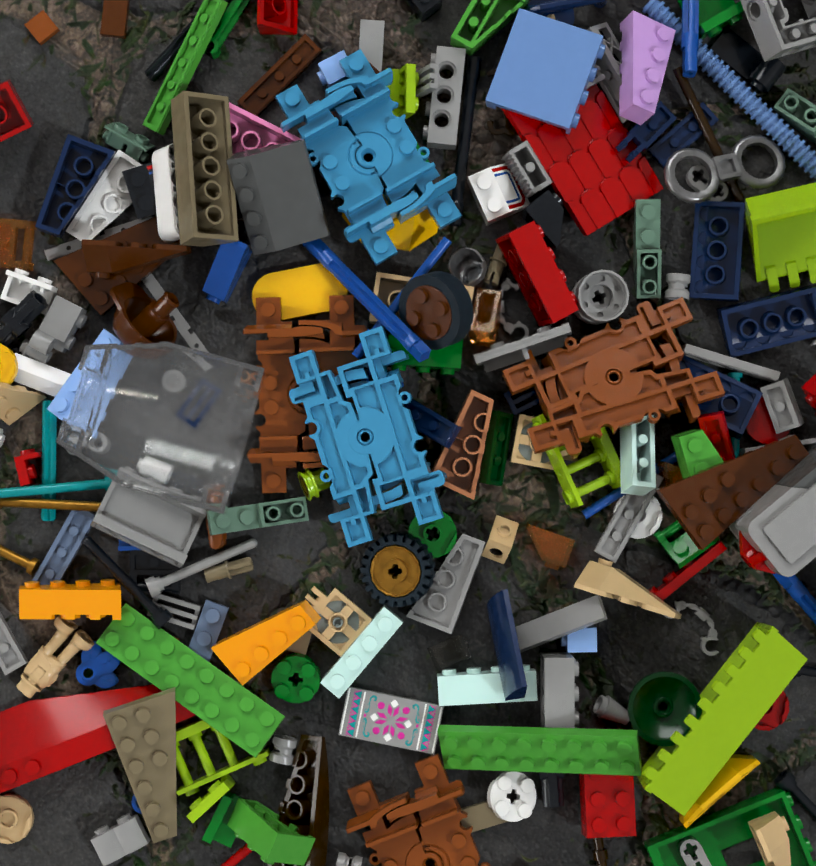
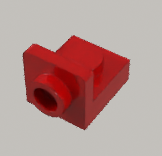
M35 448L20 451L21 456L14 457L20 486L35 484L34 478H37L34 464H30V460L42 457V452H35Z

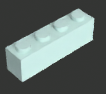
M647 415L644 416L642 422L620 428V478L622 494L644 496L656 488L654 424L648 422Z
M384 604L351 646L326 673L320 683L337 698H340L402 625L403 620Z
M523 664L527 683L525 698L505 701L498 666H492L489 671H481V667L466 668V672H457L455 668L442 669V673H437L439 706L538 701L536 670L530 668L529 664Z

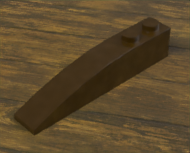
M301 734L292 763L294 767L291 778L287 779L285 785L287 791L284 800L280 802L278 808L280 812L279 821L288 827L292 823L298 827L297 833L305 836L311 835L316 838L304 866H326L329 831V776L325 737ZM276 862L273 865L268 864V866H301Z

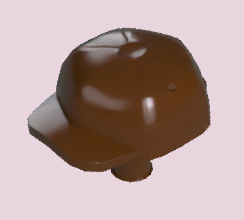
M126 282L110 289V295L117 307L113 319V330L129 351L138 355L153 357L159 353H164L173 346L177 337V328L169 314L179 307V300L173 293L166 291L156 301L149 297L140 286L131 282Z

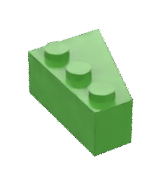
M238 798L227 824L235 832L234 835L247 843V847L257 852L261 856L260 859L267 864L273 865L276 862L304 866L316 838L311 835L305 836L297 833L298 827L290 823L288 827L279 821L280 815L260 802Z

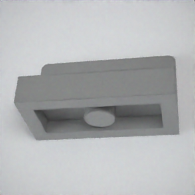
M788 378L760 388L776 434L804 424Z

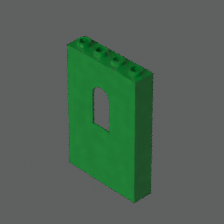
M778 787L699 818L687 829L682 825L643 841L653 866H686L678 851L679 841L686 836L694 837L700 843L712 866H727L721 850L753 838L747 822L776 811L780 817H785L790 828L786 833L790 843L791 866H816V860L813 861L810 852L813 851L807 837L803 838L800 830L803 829L801 819L797 814L794 815L791 806H794L792 797L789 792H785ZM687 843V849L684 852L688 851L692 858L695 857L693 848L696 845L692 846L690 843ZM762 859L747 866H765V863ZM699 861L695 863L696 866H702Z

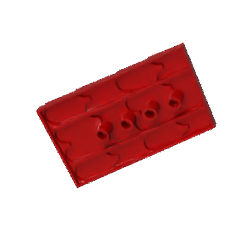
M597 84L586 90L589 91L587 101L584 106L580 105L577 112L581 114L576 129H571L570 134H566L565 129L501 108L523 142L527 140L552 180L550 185L561 198L566 210L584 236L590 235L616 217L632 209L635 206V199H648L664 189L646 157L642 156L641 152L630 163L626 160L627 155L637 148V145L632 140L623 150L618 151L615 148L627 137L628 130L623 127L605 94L599 89Z

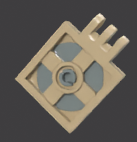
M519 414L510 462L554 470L546 451L534 454L527 434V428L532 427L533 422L531 419L535 417ZM566 450L560 452L564 460L573 462L578 460V457L572 459Z
M313 586L311 590L318 597L315 599L310 594H307L305 598L311 603V606L320 615L321 619L309 631L341 657L372 621V618L336 587L326 596L317 587Z

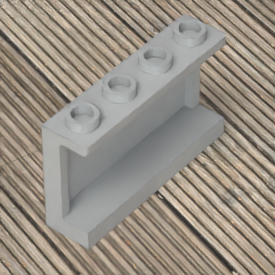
M126 468L123 470L118 469L90 526L178 568L182 567L188 557L187 553L202 521L207 515L206 510L203 509L204 506L195 501L188 502L183 500L179 493L172 490L167 492L159 488L160 485L152 480L146 479L144 481L138 478L137 474L132 470Z

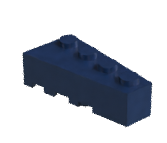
M68 134L35 225L36 229L62 238L116 152Z

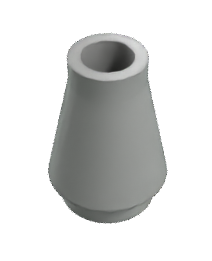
M600 695L597 698L593 712L597 714L598 718L618 722L623 725L629 722L628 710L609 695Z

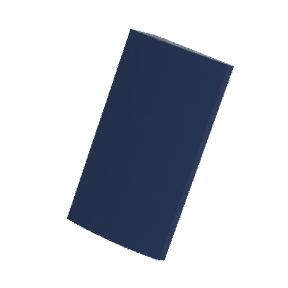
M704 201L695 203L689 298L739 302L745 202Z
M811 285L716 309L729 357H737L816 337V287Z
M685 355L679 363L680 369L690 368L693 378L716 371ZM717 371L725 395L698 404L701 412L700 415L724 411L729 435L740 440L763 393ZM678 402L681 412L686 414L682 402Z
M505 589L495 594L488 601L487 611L505 701L525 698L527 683L508 589Z

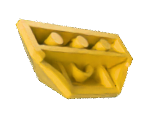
M383 194V198H384V200H385V202H386V204H387V206H388L389 204H388V202L386 201V199H385V197H384V194ZM426 209L401 224L397 217L393 218L394 228L386 233L396 249L411 251L430 237L436 235L438 226ZM342 213L343 219L350 226L351 224L346 215Z
M733 754L686 815L683 816L679 813V820L687 829L754 768L761 763L753 755Z

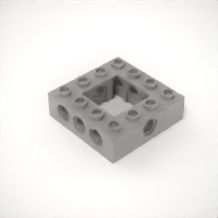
M740 0L764 62L816 47V0H801L808 20L799 19L785 26V23L789 20V14L781 0Z

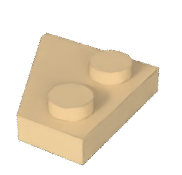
M0 382V418L8 425H11L47 397L38 390L36 392L27 391L25 386H11L9 383Z

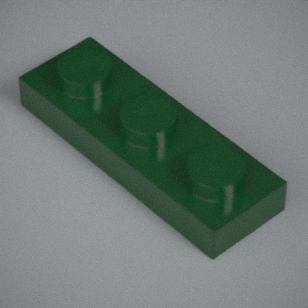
M492 410L479 483L496 486L503 485L514 414Z

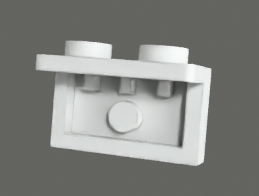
M15 268L14 272L6 270L5 274L8 275L0 299L18 305L34 290L41 294L49 305L41 313L46 315L58 288L51 285L52 281L38 276L37 280L28 277L29 272Z

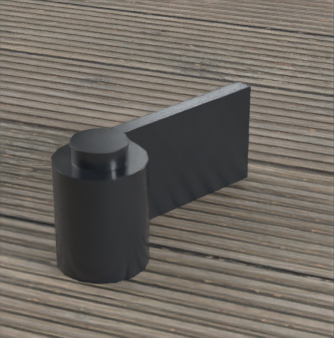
M729 27L725 29L710 48L713 50L714 55L717 54L720 60H724L726 65H729L732 70L750 83L751 89L758 94L762 92L768 93L786 71L785 65L778 58L764 62L762 54Z

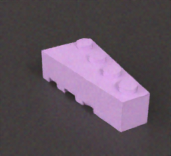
M633 10L620 23V32H622V41L620 42L622 63L620 64L619 74H622V85L619 86V116L642 125L655 114L676 30Z

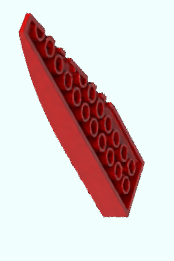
M153 684L147 686L33 699L1 711L0 793L116 748L103 712L162 691ZM176 701V723L195 716V714Z

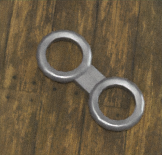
M748 135L734 145L732 153L713 158L706 152L696 148H683L674 152L666 162L664 178L670 192L678 199L687 203H701L710 199L716 193L720 182L739 179L744 185L753 189H768L775 186L784 175L786 168L785 157L780 147L770 138L762 135ZM760 146L771 154L775 168L770 177L758 179L745 171L741 156L746 147ZM683 159L699 161L705 166L709 175L707 188L701 192H690L681 187L675 177L676 164Z

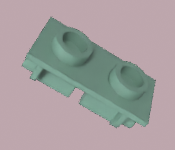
M113 122L104 126L107 129L102 136L105 143L122 151L124 145H127L125 154L137 162L142 161L145 163L149 157V154L146 152L155 148V145L149 143L150 140L147 137L130 132L129 128L123 123Z

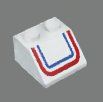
M506 164L491 166L468 176L467 184L486 226L520 212L530 205L528 198H525V194L522 193L523 190L517 185L518 182L514 181L515 177H512L513 173H510V169L507 168Z

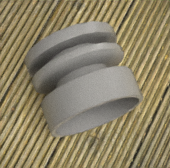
M601 269L591 272L576 282L572 289L578 303L576 305L579 309L574 314L578 319L587 324L599 325L616 319L624 312L629 301V290L626 282L620 275L611 270ZM599 295L601 299L594 303L592 298Z

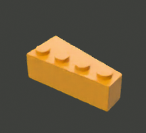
M101 579L100 583H90V580H76L75 584H65L63 580L50 581V585H40L39 581L24 582L23 586L19 587V619L52 620L55 619V615H60L61 619L75 620L80 618L81 615H86V618H90V620H101L106 615H112V620H121L120 583H115V579Z
M305 599L234 635L218 641L211 649L243 686L316 625L321 617Z

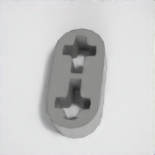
M702 165L693 166L686 174L687 184L696 192L705 190L709 183L708 172ZM692 172L695 174L701 172V179L704 182H706V184H704L700 180L694 182L692 180L694 178ZM720 182L718 187L721 189L719 193L722 196L718 195L715 198L712 196L707 201L722 202L728 195L727 185L724 182Z
M686 836L679 841L678 851L686 866H696L695 863L698 861L702 866H712L702 846L694 837ZM687 843H690L692 846L696 845L693 848L696 856L693 858L688 851L684 852L687 849Z

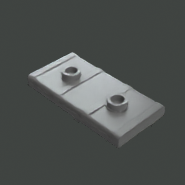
M569 323L555 328H551V325L537 329V333L532 336L504 344V341L490 345L491 350L477 353L473 356L478 366L484 365V371L487 373L530 359L528 353L530 349L533 356H537L556 348L564 347V341L568 336L572 335Z

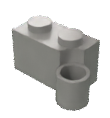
M56 295L39 329L32 335L28 346L46 356L50 354L53 348L62 353L71 350L76 341L74 335L78 328L81 329L87 320L85 315L87 310Z

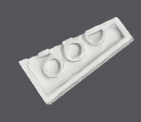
M118 150L66 229V232L81 242L82 239L93 240L132 204L122 171L141 166L142 164Z

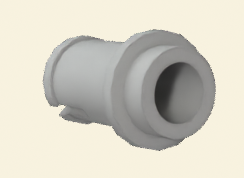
M25 339L20 346L19 352L23 356H29L36 361L47 364L53 352L46 356L28 346L30 340Z

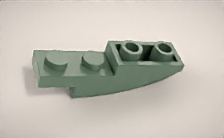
M787 88L773 109L798 132L816 144V105Z
M635 199L633 258L636 299L661 298V199Z
M306 496L206 511L210 535L309 521Z

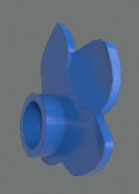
M97 640L93 641L94 646L90 650L82 651L81 653L82 663L76 669V679L84 686L95 684L103 689L111 688L119 682L118 677L113 671L118 667L120 661L107 651L102 652L101 647L96 644ZM91 669L93 676L86 678L83 675L84 670Z

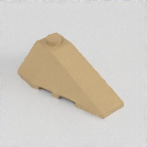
M601 558L598 559V562L590 560L575 582V588L603 597L615 598L620 602L640 606L643 609L668 617L681 619L682 614L626 573L612 567L613 562Z
M776 811L748 821L747 823L765 866H791L790 843L786 833L790 828L785 817H780Z

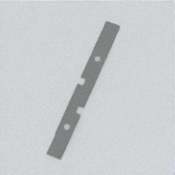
M152 217L143 220L137 219L104 230V235L100 236L99 234L93 240L105 239L121 232L122 228L128 229ZM75 239L44 250L47 261L81 249L82 242Z
M152 273L143 280L145 286L156 301H158L164 295L165 291ZM175 308L169 315L175 318L173 322L177 330L204 367L208 368L215 360L195 332L189 333L188 330L191 327L179 310ZM196 343L199 345L198 348L194 347Z

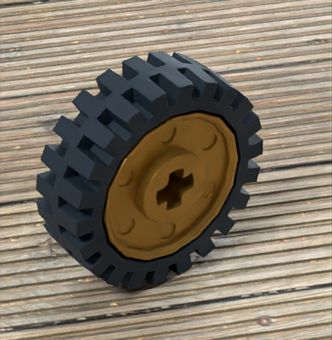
M399 532L388 534L377 539L365 551V556L361 561L363 566L360 567V573H363L361 579L367 585L365 587L367 592L370 591L372 593L371 597L374 599H379V603L383 605L388 604L390 607H404L421 599L432 586L436 573L434 571L436 567L435 561H432V552L429 553L427 550L429 547L426 544H422L421 539L418 537L414 538L411 534ZM397 565L398 569H402V573L398 574V571L394 570V567Z

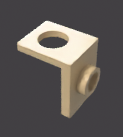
M496 515L482 556L504 564L512 549L519 523ZM490 549H499L503 554L494 555L490 552Z

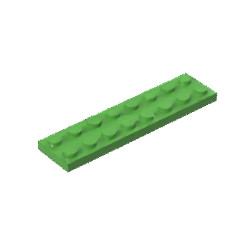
M127 603L121 608V620H112L96 642L97 645L161 691L175 687V698L179 704L255 758H257L285 718L283 714L162 628L158 629L152 621Z
M439 725L437 731L445 769L641 776L642 774L638 730Z

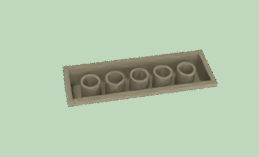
M183 90L171 100L180 245L204 247L238 242L236 195L226 161L233 156L229 97Z

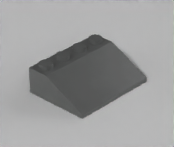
M305 139L237 152L226 160L253 255L279 251L330 235Z

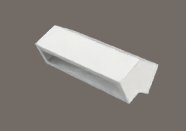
M15 353L18 362V372L14 381L55 397L71 375L60 369Z

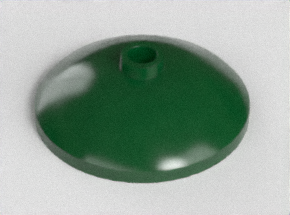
M669 671L651 673L642 678L632 689L628 699V717L633 729L638 730V735L647 742L658 746L677 745L670 740V737L675 731H678L683 736L688 733L691 728L684 723V719L689 714L699 719L702 715V709L697 703L701 698L695 686L682 675ZM665 702L666 708L664 710H659V703Z

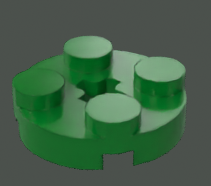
M443 512L444 518L422 525L418 524L415 516L409 526L408 534L413 535L412 537L414 538L418 537L421 539V543L429 547L427 550L429 553L432 552L433 558L449 553L456 543V526L452 518L445 512ZM433 527H436L439 538H433L431 541L428 540V534L425 533L426 530H432Z
M300 653L289 654L278 661L271 675V683L275 695L290 703L310 701L318 691L321 682V672L318 666L316 667L310 657ZM294 673H299L298 676L303 678V681L295 684L290 680V677H293Z

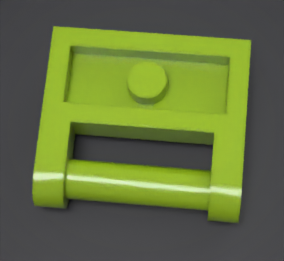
M229 774L220 778L221 781L217 780L207 790L208 793L204 797H199L189 806L191 812L186 817L192 823L235 785V781Z

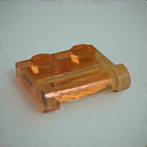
M0 218V268H18L24 271L34 270L32 254L34 233L37 230L35 221ZM18 228L25 229L22 261H15Z

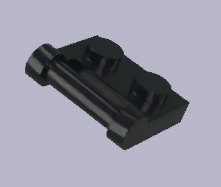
M142 550L130 551V579L143 592L149 590L145 582H139V575H168L180 570V568ZM179 580L164 587L165 590L163 591H172V594H180L181 581Z

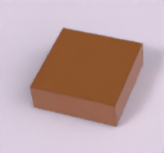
M44 10L24 24L41 46L60 31Z

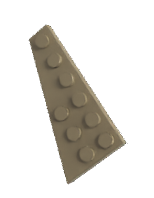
M175 687L103 712L104 719L153 843L177 836Z

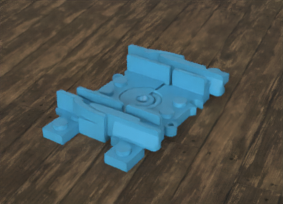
M359 49L339 60V64L348 79L327 88L323 100H317L309 105L297 84L275 97L287 117V120L280 124L283 133L305 121L306 125L297 130L300 140L305 139L308 152H312L309 154L311 165L316 167L320 164L319 172L332 192L331 200L336 197L344 200V204L338 207V212L344 213L351 224L344 229V236L349 243H354L361 239L362 244L377 266L398 253L386 233L394 228L393 218L397 217L401 224L427 209L440 230L461 218L462 215L448 194V191L456 187V174L453 173L433 184L432 180L440 175L435 168L434 162H426L430 154L427 147H420L417 151V141L405 123L406 115L403 114L397 117L392 112L399 105L398 102L391 100L390 89L387 87L393 82L392 69L388 68L376 74L362 50ZM354 89H355V91L357 92V94H358V96L360 97V99H357V96H356V94L354 93ZM347 123L348 126H349V128L351 129V131L348 129L347 126H343V125ZM365 154H371L373 159L367 162L363 157ZM381 181L383 182L384 186L386 187L384 197H385L386 201H387L388 204H389L388 206H387V204H386V202H385V200H384V198H383L384 187H383Z
M384 326L359 333L366 358L337 367L339 373L337 376L334 375L332 370L320 371L314 350L289 357L296 383L299 385V387L289 391L291 402L293 404L303 403L307 414L305 424H316L317 431L309 435V437L315 440L322 465L328 467V470H323L320 473V479L323 482L332 481L330 491L333 500H336L339 505L347 502L350 505L349 509L328 515L331 523L340 521L348 548L374 540L366 516L377 513L378 504H380L383 511L412 502L419 525L444 518L435 488L445 484L447 475L441 470L431 472L430 462H426L425 458L428 451L420 452L415 447L416 442L423 439V436L417 433L410 409L404 407V404H409L412 401V395L406 391L400 393L404 380L401 377L399 368L387 372V366L409 359V356L403 350L392 353ZM364 368H369V369H370V372H371L373 381H360V382H355V381H357V380L370 379V377H369V374H370V373H369V370H368V369H364ZM404 395L408 397L406 401L403 399ZM348 399H353V400H354V404H355L356 410H355V408H354L353 403H352V402H348ZM364 432L370 435V439L367 442L361 439V435ZM373 464L378 477L376 479H371L372 476L375 474ZM403 480H405L407 489L404 488V483H403V484H400L399 486L393 488V489L390 490V491H387V492L382 493V491H385V490H387V489H390V488H392V487L398 485L399 483H401Z

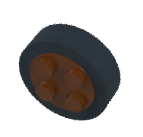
M433 271L411 279L404 286L399 299L400 320L431 350H439L458 343L465 338L473 321V305L467 289L459 279L447 272Z

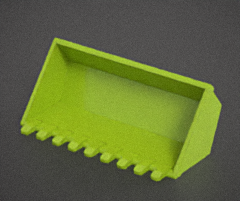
M816 182L746 198L745 222L754 260L756 282L767 280L769 291L774 293L780 290L778 277L788 276L790 287L796 288L800 286L798 273L808 271L810 282L812 284L816 283Z
M756 622L700 693L701 699L697 705L702 709V715L699 719L689 714L684 719V723L691 728L688 733L683 736L678 731H675L670 740L677 745L659 746L642 767L641 776H637L647 792L653 793L683 816L686 815L808 660L781 636L774 626Z

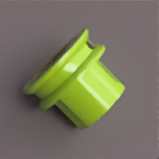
M323 467L312 472L306 468L304 472L298 471L297 473L301 488L309 501L312 500V497L319 498V492L331 486L330 482H323L320 479V473L324 470Z

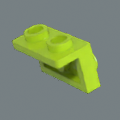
M407 63L400 69H392L393 82L387 86L390 89L391 100L399 103L398 108L392 111L393 114L397 117L405 114V119L415 114L419 106V99L416 96L419 74L416 72V64Z

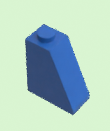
M241 241L220 244L202 289L207 294V300L218 305L221 301L227 304L252 254L247 244Z

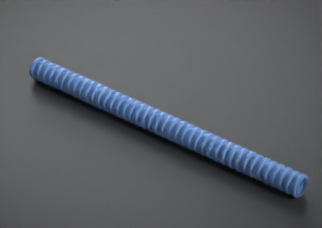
M650 0L644 6L642 12L644 14L647 13L649 18L676 30L674 35L676 42L674 44L681 46V18H676V13H671L669 11L670 7L664 6V1ZM700 38L697 51V67L701 66V71H706L708 73L707 76L712 77V81L714 83L717 82L718 87H722L724 89L723 92L728 93V97L735 100V104L739 103V108H744L746 110L744 113L746 115L749 113L751 115L750 119H755V124H760L762 126L761 130L765 129L767 131V136L771 135L773 137L772 140H776L778 142L777 145L782 146V150L784 152L787 151L789 153L788 156H792L794 158L793 161L798 162L800 168H805V173H810V178L814 177L816 179V151H811V146H806L804 144L806 141L804 139L801 141L799 139L800 135H795V130H790L788 128L789 124L785 125L783 123L784 120L782 118L779 119L777 117L778 114H774L772 112L773 109L768 108V104L766 102L763 103L761 101L762 98H758L755 91L752 93L750 91L751 87H746V82H741L739 80L741 77L739 75L736 77L734 75L735 71H730V66H725L723 64L724 60L720 61L718 59L719 56L717 54L714 55L713 50H709L707 48L708 45L703 44V40Z

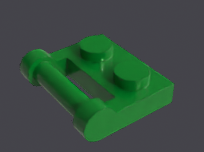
M677 520L664 530H658L653 534L658 543L680 569L720 541L719 536L703 550L697 548L686 532L669 543L667 539L683 528Z

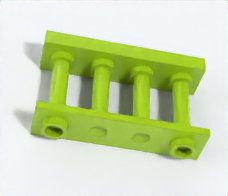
M543 414L531 419L533 422L532 427L549 422V419L546 420ZM605 427L601 428L603 434L601 439L596 436L589 439L595 449L594 453L566 465L560 453L566 450L564 445L546 451L563 489V499L567 505H570L571 509L584 505L581 496L607 484L612 489L621 487L620 460ZM596 462L601 463L605 471L604 475L576 488L570 474Z
M202 719L176 729V768L184 785L178 788L176 791L177 795L180 796L184 793L186 797L200 791L199 787L249 764L253 763L254 766H258L267 761L266 757L270 755L271 750L268 747L263 749L257 758L250 755L238 761L229 739ZM208 728L215 732L229 764L219 770H215L201 738L203 735L201 731ZM186 738L192 741L206 772L205 776L194 781L178 747L180 746L179 741Z

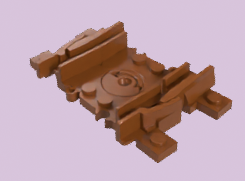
M683 297L661 305L656 310L653 309L649 301H644L636 307L637 316L627 320L619 318L620 329L613 330L609 323H607L605 329L581 338L579 344H577L573 337L566 338L564 349L559 347L551 350L541 360L544 366L542 370H540L530 349L528 350L530 359L502 371V375L512 395L534 387L545 417L549 419L547 423L527 428V434L534 454L564 445L567 454L572 459H576L582 451L581 442L587 443L590 437L593 436L602 438V427L607 426L611 428L612 434H615L619 428L642 422L646 415L648 422L656 424L661 417V413L666 418H669L672 414L681 412L678 402H682L689 422L693 423L701 414L698 404L725 395L717 371L693 378L690 368L680 369L679 363L684 356V352L672 329L693 320ZM657 339L662 345H659L656 350L652 340ZM645 366L648 368V370L637 372L638 369ZM665 368V373H655L657 370ZM616 374L618 380L611 381L609 375Z

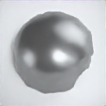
M465 247L458 249L451 256L448 269L451 275L459 279L463 285L475 286L485 278L487 265L477 250Z

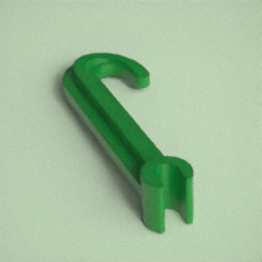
M232 0L221 17L204 54L207 53L210 47H214L210 52L213 60L220 56V48L251 0Z

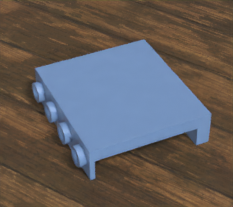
M519 8L486 96V107L495 110L497 107L565 129L566 134H570L571 129H576L581 114L577 112L580 105L584 106L589 95V91H586L589 82L593 83L598 70V68L594 67L597 59L602 60L606 45L603 44V35Z

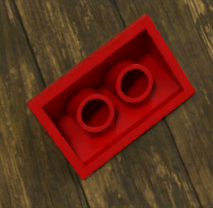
M257 0V27L260 34H297L298 0Z

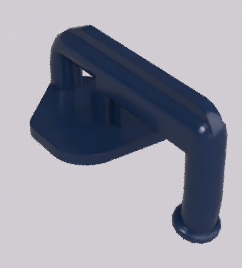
M531 0L524 10L545 17L549 14H554L555 20L573 25L575 21L573 8L589 5L602 8L606 5L607 0Z

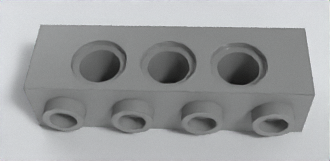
M437 46L436 53H431L430 63L438 64L439 81L438 88L432 92L431 101H426L425 116L430 117L429 125H424L422 140H427V148L456 150L466 54L465 48ZM447 69L453 73V76L449 79H444L440 76V72ZM445 93L451 99L447 103H441L437 99L438 95ZM439 117H443L448 121V124L445 127H438L434 121Z

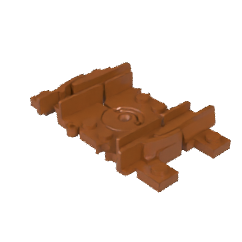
M353 295L329 296L330 320H298L299 327L294 328L292 321L282 322L281 297L256 298L257 325H247L243 329V334H267L268 340H256V355H258V360L262 363V366L256 365L252 369V374L255 377L263 376V379L258 383L259 409L255 414H262L266 422L263 426H256V429L260 432V448H251L247 453L250 463H261L262 493H287L286 468H297L298 461L304 462L303 468L326 467L322 465L318 450L309 451V449H317L315 440L309 436H302L304 451L298 452L299 435L306 431L305 421L307 414L303 403L293 404L289 396L291 389L299 387L296 383L289 357L297 355L295 338L300 337L299 352L303 353L314 350L321 372L332 370L334 375L337 376L339 375L337 367L359 360L352 352L356 349L355 341L360 340L359 333L367 331V327L365 325H355ZM320 327L330 329V343L315 339H305V337H313L325 340L324 329ZM257 369L261 370L260 374L256 373ZM348 399V402H352L355 408L354 400ZM314 423L309 424V435H312L317 431V426Z
M438 753L415 762L423 786L415 788V798H411L409 792H405L380 802L371 780L348 788L347 792L357 816L348 820L346 832L348 834L370 825L371 830L362 834L366 842V848L370 847L376 850L369 856V862L372 865H378L381 862L382 866H427L426 860L433 859L435 862L434 866H491L488 862H482L479 865L481 856L471 834L473 826L465 828L460 823L468 815V813L461 810L457 800L458 797L464 795L465 787L459 779L449 783V778ZM417 811L419 812V815H420V818H421V826L419 827V831H420V834H421V838H420V835H419L418 830H417V828H418V826H419V823H420V819H419V817H418Z

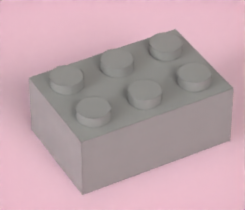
M540 652L541 727H579V712L575 708V702L579 701V687L575 683V676H579V663L570 653Z

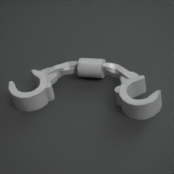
M506 278L497 293V301H494L495 313L498 314L499 322L504 325L503 328L509 335L512 334L514 329L522 328L525 333L523 338L529 336V330L526 325L520 321H517L514 325L509 322L506 323L502 313H505L504 300H501L503 291H507L510 288L514 289V291L519 289L518 284H513L509 278Z
M674 601L675 610L679 613L688 607L696 610L694 614L703 622L707 621L710 629L707 636L700 638V648L703 653L709 656L718 654L719 651H707L705 647L709 640L718 641L717 630L714 629V622L709 617L710 614L694 603Z

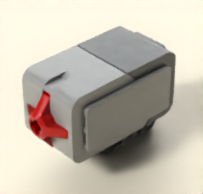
M816 449L809 451V454L729 526L731 532L739 541L740 556L750 568L791 577L816 557Z

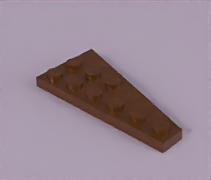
M157 216L102 239L123 243V245H127L130 242L148 244V246H152V244L180 245V240L166 243L160 238ZM82 248L53 260L101 316H104L115 306L110 295L112 287L126 282L139 285L164 262L162 261L118 275L110 274V279L95 278L94 273L87 272Z
M788 435L766 444L764 447L746 452L737 458L729 459L697 472L695 475L677 480L673 484L655 489V491L697 548L703 550L809 453L796 435Z

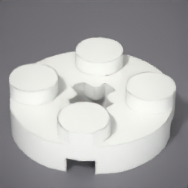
M505 771L501 773L488 787L487 801L489 807L492 808L498 818L509 822H517L530 817L536 804L534 781L520 772ZM512 789L517 794V798L513 803L507 798V793L510 794Z

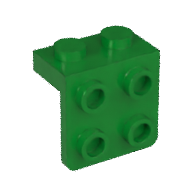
M677 0V3L682 10V0ZM699 0V39H704L707 36L712 38L722 31L721 28L726 25L733 26L743 19L742 15L745 13L741 1L735 4L734 0Z

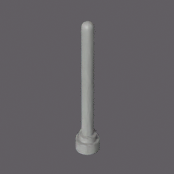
M251 538L160 578L158 576L154 578V576L144 579L151 597L160 595V591L165 590L164 587L255 548L258 544L257 540Z

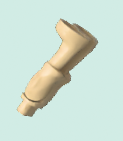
M58 615L54 620V626L57 629L55 634L45 646H41L26 665L21 675L22 679L16 685L17 689L26 697L32 698L36 692H41L44 688L50 687L57 680L60 671L80 650L88 651L94 646L91 637L80 629L73 635L69 644L58 656L53 655L78 628V625L72 620L61 619L60 615Z

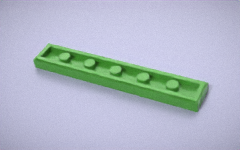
M203 0L142 124L143 126L164 135L172 119L171 100L183 90L186 91L228 2L225 0Z

